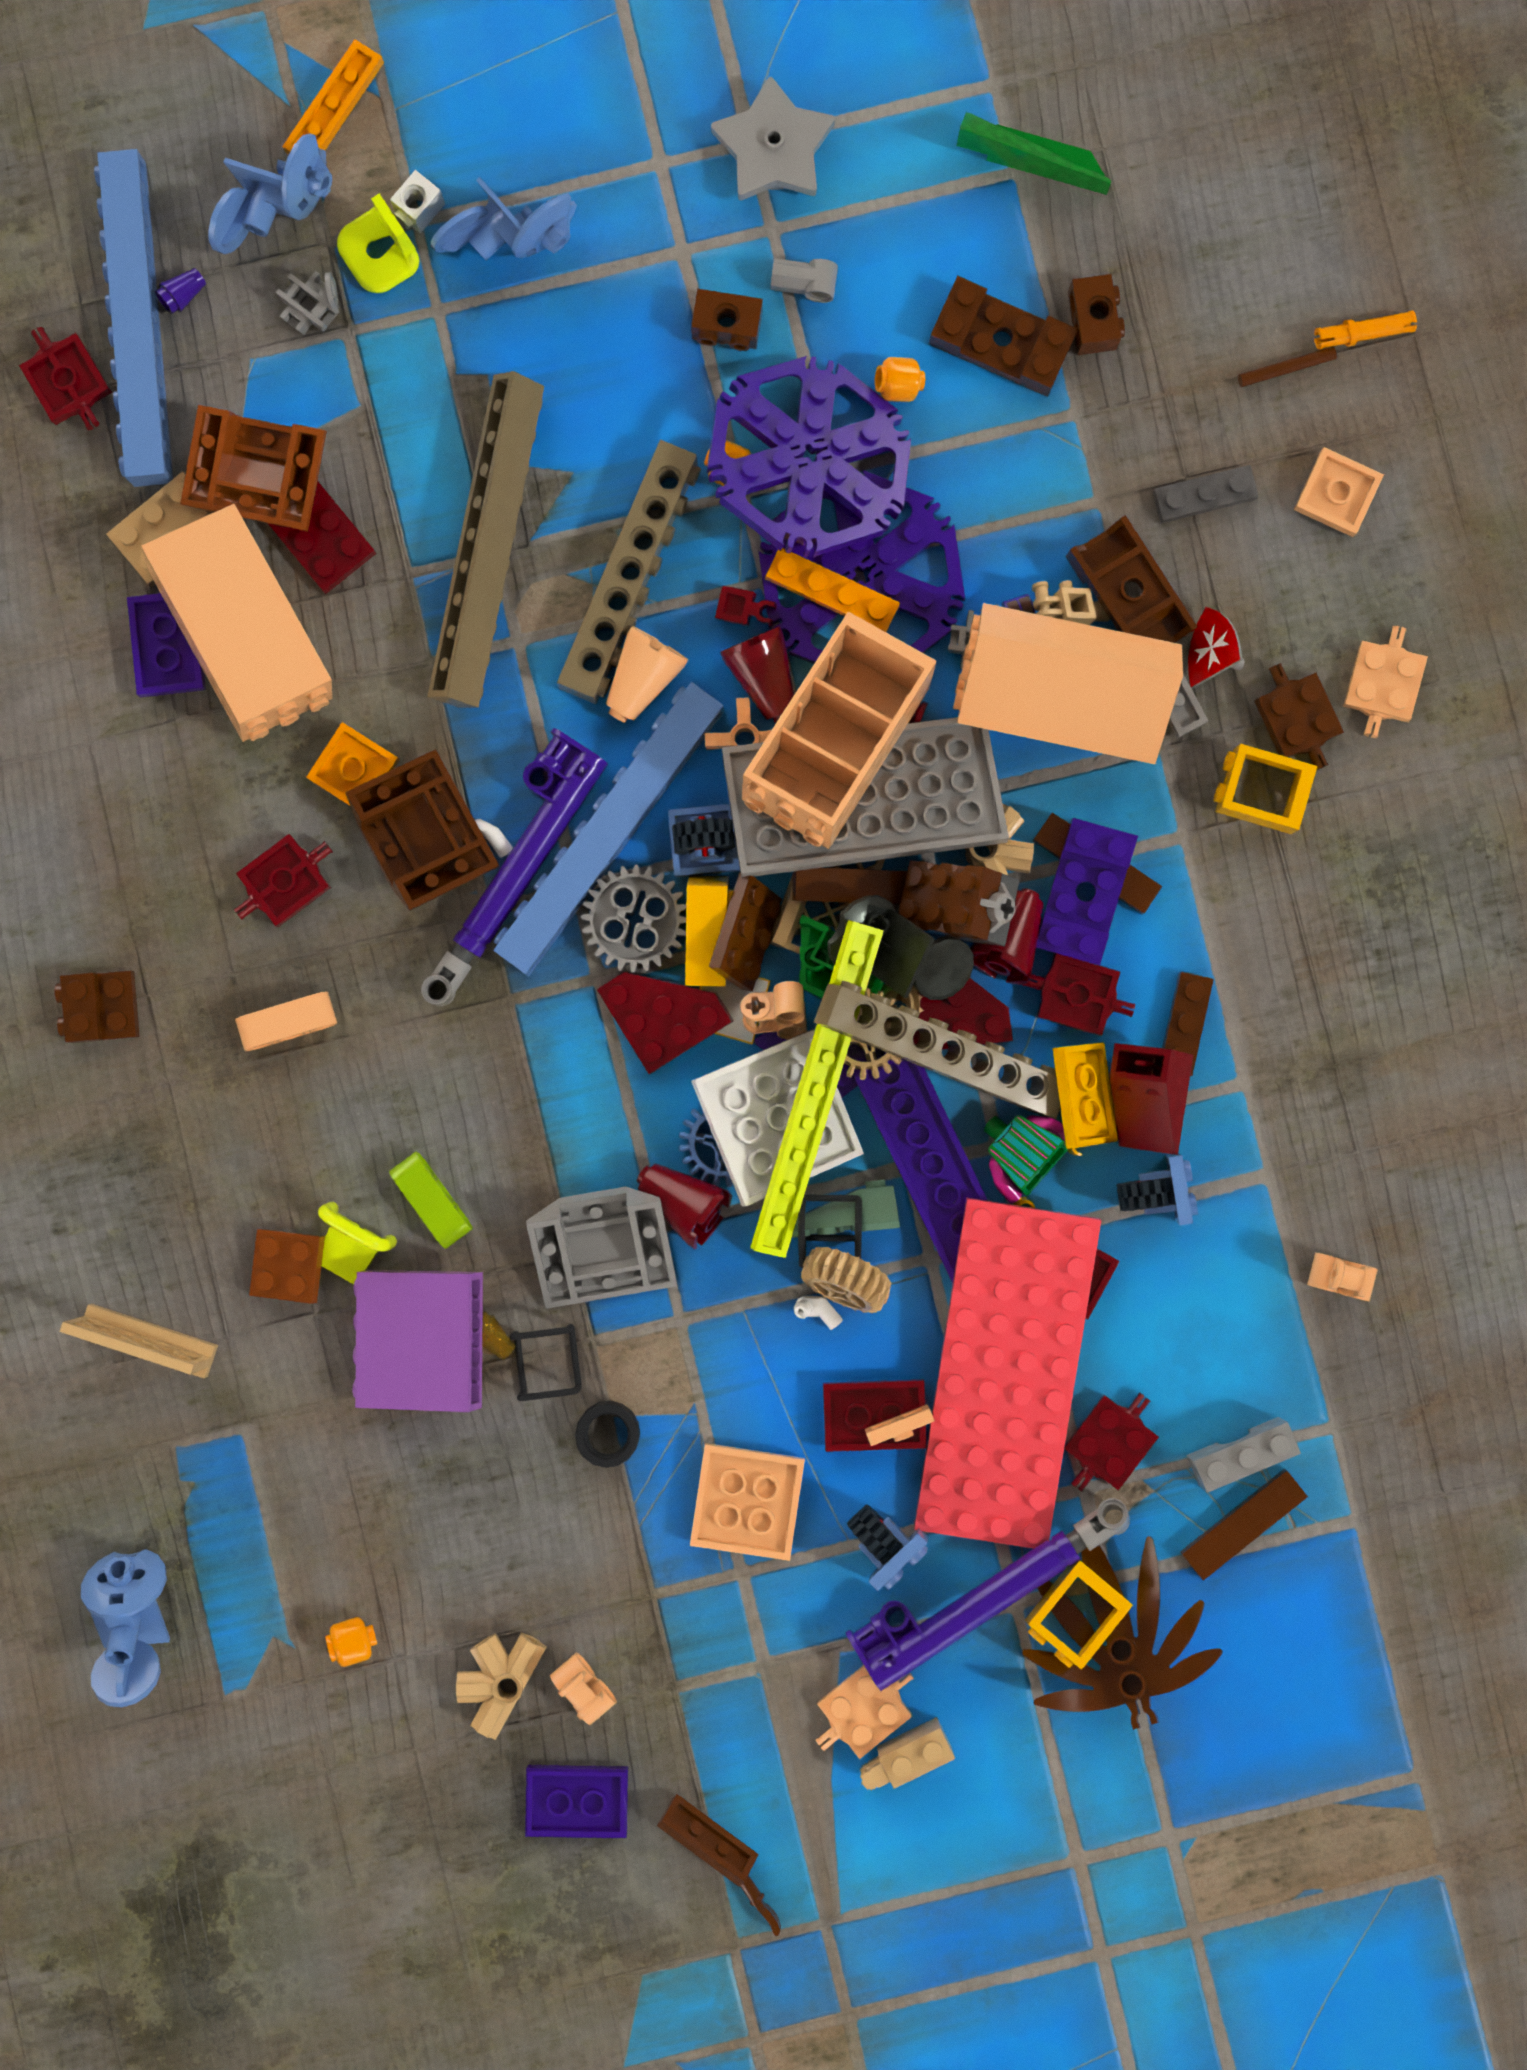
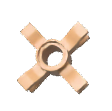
M749 697L736 698L737 724L732 728L731 732L704 733L706 750L738 746L735 741L741 732L751 733L755 738L753 744L762 743L766 740L771 730L758 731L751 724Z

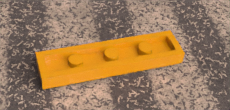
M354 39L282 147L285 153L289 155L292 147L302 135L310 133L316 136L320 149H327L384 64L381 55Z
M784 548L781 551H777L765 576V580L844 617L847 612H850L886 633L900 606V602L793 552L790 554L786 553Z

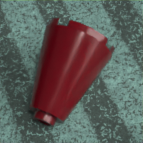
M780 626L720 652L723 661L766 720L773 718L774 723H777L794 696L784 634Z
M1022 888L1021 891L1017 890L1015 913L1010 921L1005 946L973 943L970 950L973 953L974 967L994 979L997 974L1007 976L1006 983L1018 985L1028 983L1032 974L1043 910V902L1039 899L1040 896L1037 892L1028 888Z
M657 1163L652 1167L648 1165L644 1167L637 1178V1183H639L638 1191L660 1197L664 1220L694 1250L697 1249V1243L702 1246L714 1233L724 1218L720 1215L722 1206L724 1205L729 1208L733 1197L732 1193L724 1188Z

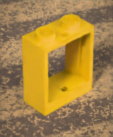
M1240 743L1233 749V752L1228 751L1222 769L1227 771L1224 783L1219 782L1213 801L1218 803L1215 812L1293 834L1300 829L1318 766ZM1245 758L1295 773L1283 816L1232 802Z
M1079 1560L1073 1565L1066 1567L1026 1617L1025 1621L1031 1627L1028 1633L1041 1645L1048 1641L1058 1649L1054 1655L1069 1668L1075 1664L1082 1670L1133 1605ZM1077 1577L1115 1607L1078 1654L1041 1624Z

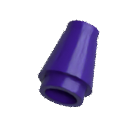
M192 268L190 271L160 283V288L155 291V295L170 314L176 311L181 313L202 290L206 282L196 268Z

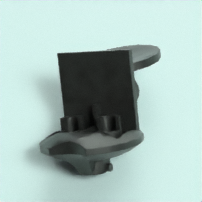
M879 895L864 896L849 904L840 913L838 928L827 942L828 956L835 965L848 920L884 930L871 973L904 998H908L913 985L918 993L930 1000H943L951 997L965 986L971 977L974 966L973 953L966 943L956 937L943 936L938 939L933 938L899 914L890 901Z

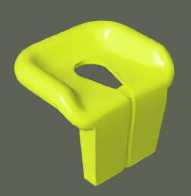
M379 193L371 198L374 207L345 225L337 238V249L340 256L360 286L371 293H384L415 274L420 261L415 246ZM391 236L395 243L382 257L373 259L367 254V247L371 242Z
M328 1202L318 1210L321 1220L330 1226L324 1240L321 1266L354 1284L357 1272L366 1271L379 1251L385 1252L394 1248L397 1239L393 1235L381 1238L366 1228H360V1225L338 1213L339 1208L335 1202Z

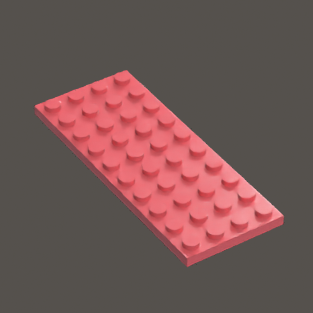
M966 1197L932 1408V1415L935 1421L930 1423L914 1530L920 1529L924 1532L1032 1549L1046 1540L1049 1541L1102 1221L1100 1218Z

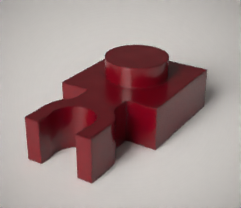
M722 585L715 618L720 621L749 626L751 617H754L763 624L773 625V620L764 618L762 612L767 607L776 609L777 604L768 600L756 603L755 592Z

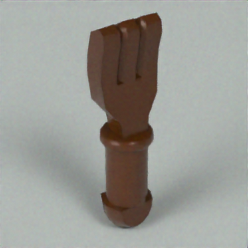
M748 1875L746 1881L740 1887L750 1900V1905L755 1906L767 1920L773 1934L779 1936L781 1924L776 1912L769 1904L762 1900L765 1895L759 1891Z

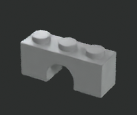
M1276 1417L1248 1429L1249 1434L1241 1439L1226 1444L1216 1442L1186 1455L1199 1487L1208 1493L1301 1454L1289 1423L1280 1417Z

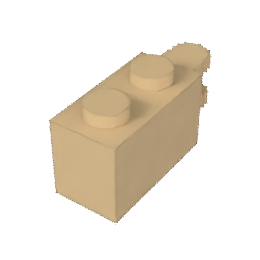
M938 1718L927 1721L878 1745V1756L869 1760L868 1763H865L860 1768L861 1785L867 1788V1790L870 1789L872 1791L876 1787L880 1788L891 1782L893 1789L954 1760L955 1756Z

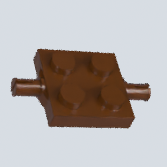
M1282 663L1269 668L1268 670L1277 687L1270 693L1257 698L1254 702L1278 754L1289 758L1296 754L1308 753L1312 764L1318 766L1317 770L1329 765L1320 747L1327 740L1339 736L1344 731L1317 673L1300 680L1289 681Z

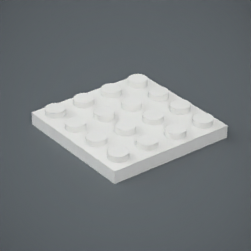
M814 1030L807 1031L691 1081L742 1207L762 1200L766 1196L814 1036ZM838 1088L835 1091L810 1178L864 1154Z

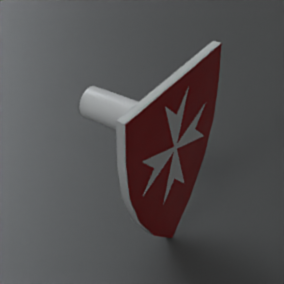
M1205 607L1200 616L1190 643L1188 675L1192 689L1229 668L1241 670L1245 663L1242 658L1239 637L1233 624L1221 612L1209 607Z

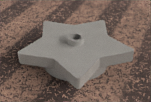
M769 77L749 110L713 122L711 124L712 134L737 160L738 199L741 201L768 189L779 190L784 188L815 196L817 193L814 154L833 129L835 117L795 107L772 77Z

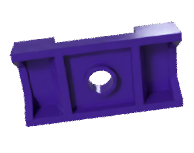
M1076 818L1071 819L1039 928L1037 948L1093 964H1101L1124 879L1137 843V835ZM1082 882H1090L1095 888V895L1089 901H1081L1076 895V888Z

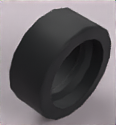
M614 1401L598 1402L588 1408L578 1421L575 1432L576 1445L583 1458L595 1466L604 1468L619 1466L629 1460L638 1446L640 1437L639 1421L633 1411L624 1404ZM600 1415H615L623 1420L627 1427V1441L622 1449L615 1453L605 1454L598 1452L589 1442V1426Z

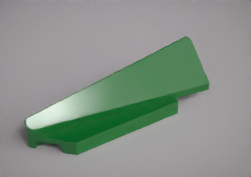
M965 113L956 146L987 154L986 161L1107 195L1111 180L1105 177L1091 151L1002 125H994L971 113Z

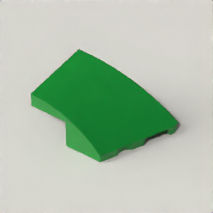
M802 915L800 918L801 970L799 971V983L803 985L804 991L822 1000L834 969V964L828 956L827 942L834 935L835 931ZM871 973L867 988L870 989L871 994H877L878 991H881L884 982Z

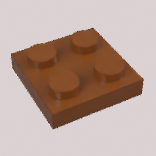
M257 1229L249 1296L309 1304L317 1303L325 1236Z

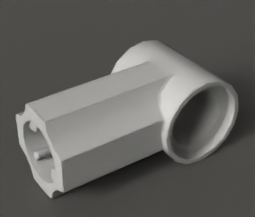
M775 258L772 269L771 290L803 294L807 299L814 302H831L834 299L838 265L826 259H813L809 263Z

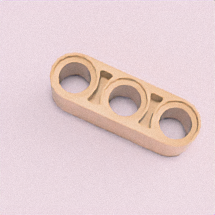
M328 992L312 994L235 1019L245 1052L264 1048L337 1025Z

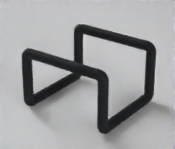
M804 1195L798 1214L799 1266L801 1268L804 1267L802 1265L806 1258V1241L855 1242V1257H860L861 1259L862 1199L858 1195ZM806 1201L855 1202V1235L810 1234V1236H805Z
M573 1324L562 1328L522 1333L514 1331L510 1334L509 1338L514 1340L518 1369L520 1393L517 1396L518 1401L568 1396L579 1393L582 1384L575 1327ZM569 1333L575 1387L527 1394L521 1339Z

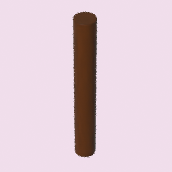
M1332 346L1239 374L1240 387L1249 386L1336 360V350Z

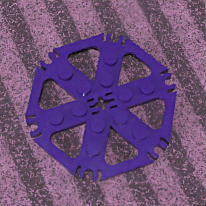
M807 356L737 376L736 380H733L729 387V390L736 395L735 397L729 396L724 391L721 393L715 406L707 473L711 472L708 478L709 483L721 481L724 486L718 487L715 492L716 498H721L719 503L778 550H782L783 539H786V553H791L794 543H800L804 547V557L809 555L812 545H814L813 557L882 536L884 531L886 532L891 525V522L884 515H889L895 520L898 518L904 508L911 438L905 441L909 435V430L900 432L894 428V426L900 425L903 419L902 415L897 414L898 409L888 401H885L883 397L838 363L835 375L832 373L834 363L829 360L826 369L819 370L815 364L816 357L812 356L806 369L805 360ZM788 376H794L801 381L796 422L762 396L759 390L762 384ZM839 387L848 388L873 408L874 416L830 430L835 390ZM734 419L771 449L737 459L729 457L725 452L728 422ZM806 450L810 454H816L814 462L809 457H803ZM891 451L895 457L892 486L888 489L878 487L849 463ZM789 482L785 518L782 522H773L746 499L747 494ZM823 490L858 516L862 522L833 533L823 531L819 524Z
M863 470L862 474L878 487L888 489L892 486V481ZM906 487L904 502L911 506V516L875 544L872 538L813 557L814 545H812L809 555L804 557V547L800 543H794L791 552L842 576L848 574L846 576L848 579H855V570L857 569L861 572L871 569L867 576L868 583L865 584L863 581H858L857 583L900 602L899 611L928 622V631L910 645L918 651L925 653L951 633V628L944 626L941 622L950 627L951 625H956L957 619L950 617L947 611L950 608L961 611L964 604L957 599L951 598H958L964 602L965 593L955 525L953 524L951 528L942 531L948 527L951 518L947 516L944 520L938 521L933 517V514L940 509L941 505L939 502L932 504L928 510L925 509L928 504L934 501L933 497ZM823 490L822 499H828L834 503L838 531L862 522L858 516ZM785 510L772 519V521L777 523L784 521ZM783 539V548H784V549H785V545H786V542H787L786 539ZM761 542L760 549L767 553L763 554L758 551L765 600L773 601L777 604L776 609L766 608L767 618L772 619L773 624L781 621L782 623L777 624L774 628L780 626L782 632H787L790 635V638L785 641L786 650L793 647L795 642L798 643L795 649L789 651L790 655L815 664L822 650L813 646L811 638L840 614L806 598L794 607H783L779 602L777 585L765 580V576L778 549L772 544ZM932 543H939L945 552L948 582L942 587H936L900 573L898 570ZM869 556L870 558L863 563L862 561Z

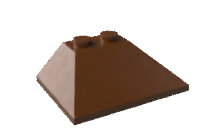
M436 749L345 793L364 839L392 890L409 911L499 867L496 858Z

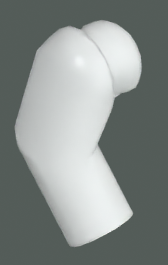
M482 819L475 820L482 835L500 858L512 851V845L498 827Z
M823 1296L800 1297L793 1308L795 1315L800 1319L820 1317L830 1330L837 1327L843 1321Z

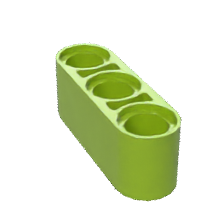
M415 1151L389 1170V1174L444 1249H447L473 1230L466 1215L419 1152Z

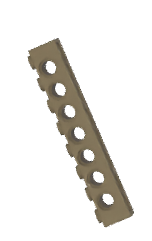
M663 440L659 441L558 678L557 684L560 690L594 704H597L599 697L604 698L611 684V679L608 678L612 666L617 668L623 649L621 648L622 642L630 628L636 626L637 619L633 616L637 607H643L648 598L650 588L646 587L651 575L657 576L663 560V558L659 557L664 545L668 547L673 539L675 528L672 527L676 515L681 517L688 502V498L685 497L689 485L694 487L698 480L701 468L698 467L697 454ZM666 478H674L678 481V484L673 489H665L661 486V482ZM653 508H662L666 512L662 518L657 520L651 519L648 516L649 511ZM645 537L653 541L651 547L646 550H640L635 546V543L640 538ZM633 567L640 571L639 576L634 580H626L622 577L623 572L627 568ZM618 597L624 598L627 601L624 609L615 611L609 607L613 599ZM611 628L614 631V635L610 640L601 641L596 637L600 629ZM589 658L601 660L600 668L593 672L585 670L584 663Z
M842 981L841 985H827L813 1023L1040 1116L1057 1119L1061 1107L1055 1068L1041 1064L1039 1069L1031 1065L1033 1061L1031 1058L1014 1053L1013 1057L1003 1054L1005 1048L988 1041H986L985 1045L975 1042L976 1035L960 1029L955 1034L947 1030L949 1024L930 1017L928 1022L918 1018L920 1012L903 1005L900 1006L899 1010L889 1006L891 1000L875 993H872L870 997L860 994L862 988L850 982ZM860 1005L862 1008V1016L858 1021H856L854 1017L855 1009ZM887 1018H890L891 1028L885 1033L884 1023ZM918 1030L920 1033V1039L918 1043L914 1045L913 1035ZM947 1042L948 1052L943 1057L942 1047ZM975 1054L976 1064L971 1068L970 1061ZM1003 1066L1004 1074L1003 1077L999 1079V1070ZM1031 1078V1087L1027 1091L1026 1084L1028 1079Z

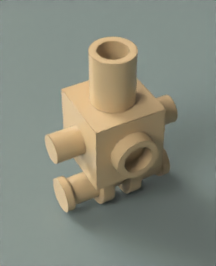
M1067 580L1059 584L1060 589L1053 596H1049L1048 582L1040 581L1032 585V591L1035 592L1036 597L1033 601V607L1039 611L1036 614L1090 625L1093 621L1108 622L1110 620L1099 601H1093L1090 588H1073L1072 581Z

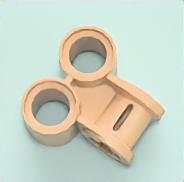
M781 982L774 986L773 992L749 993L741 1001L740 1009L743 1015L744 1027L753 1034L777 1032L778 1037L788 1040L807 1032L803 985L799 982Z
M1315 1252L1307 1285L1370 1302L1378 1269Z
M577 1652L550 1674L553 1684L559 1690L558 1694L569 1700L577 1712V1717L580 1720L583 1719L588 1725H592L617 1703L611 1690L602 1680L595 1676L591 1666Z

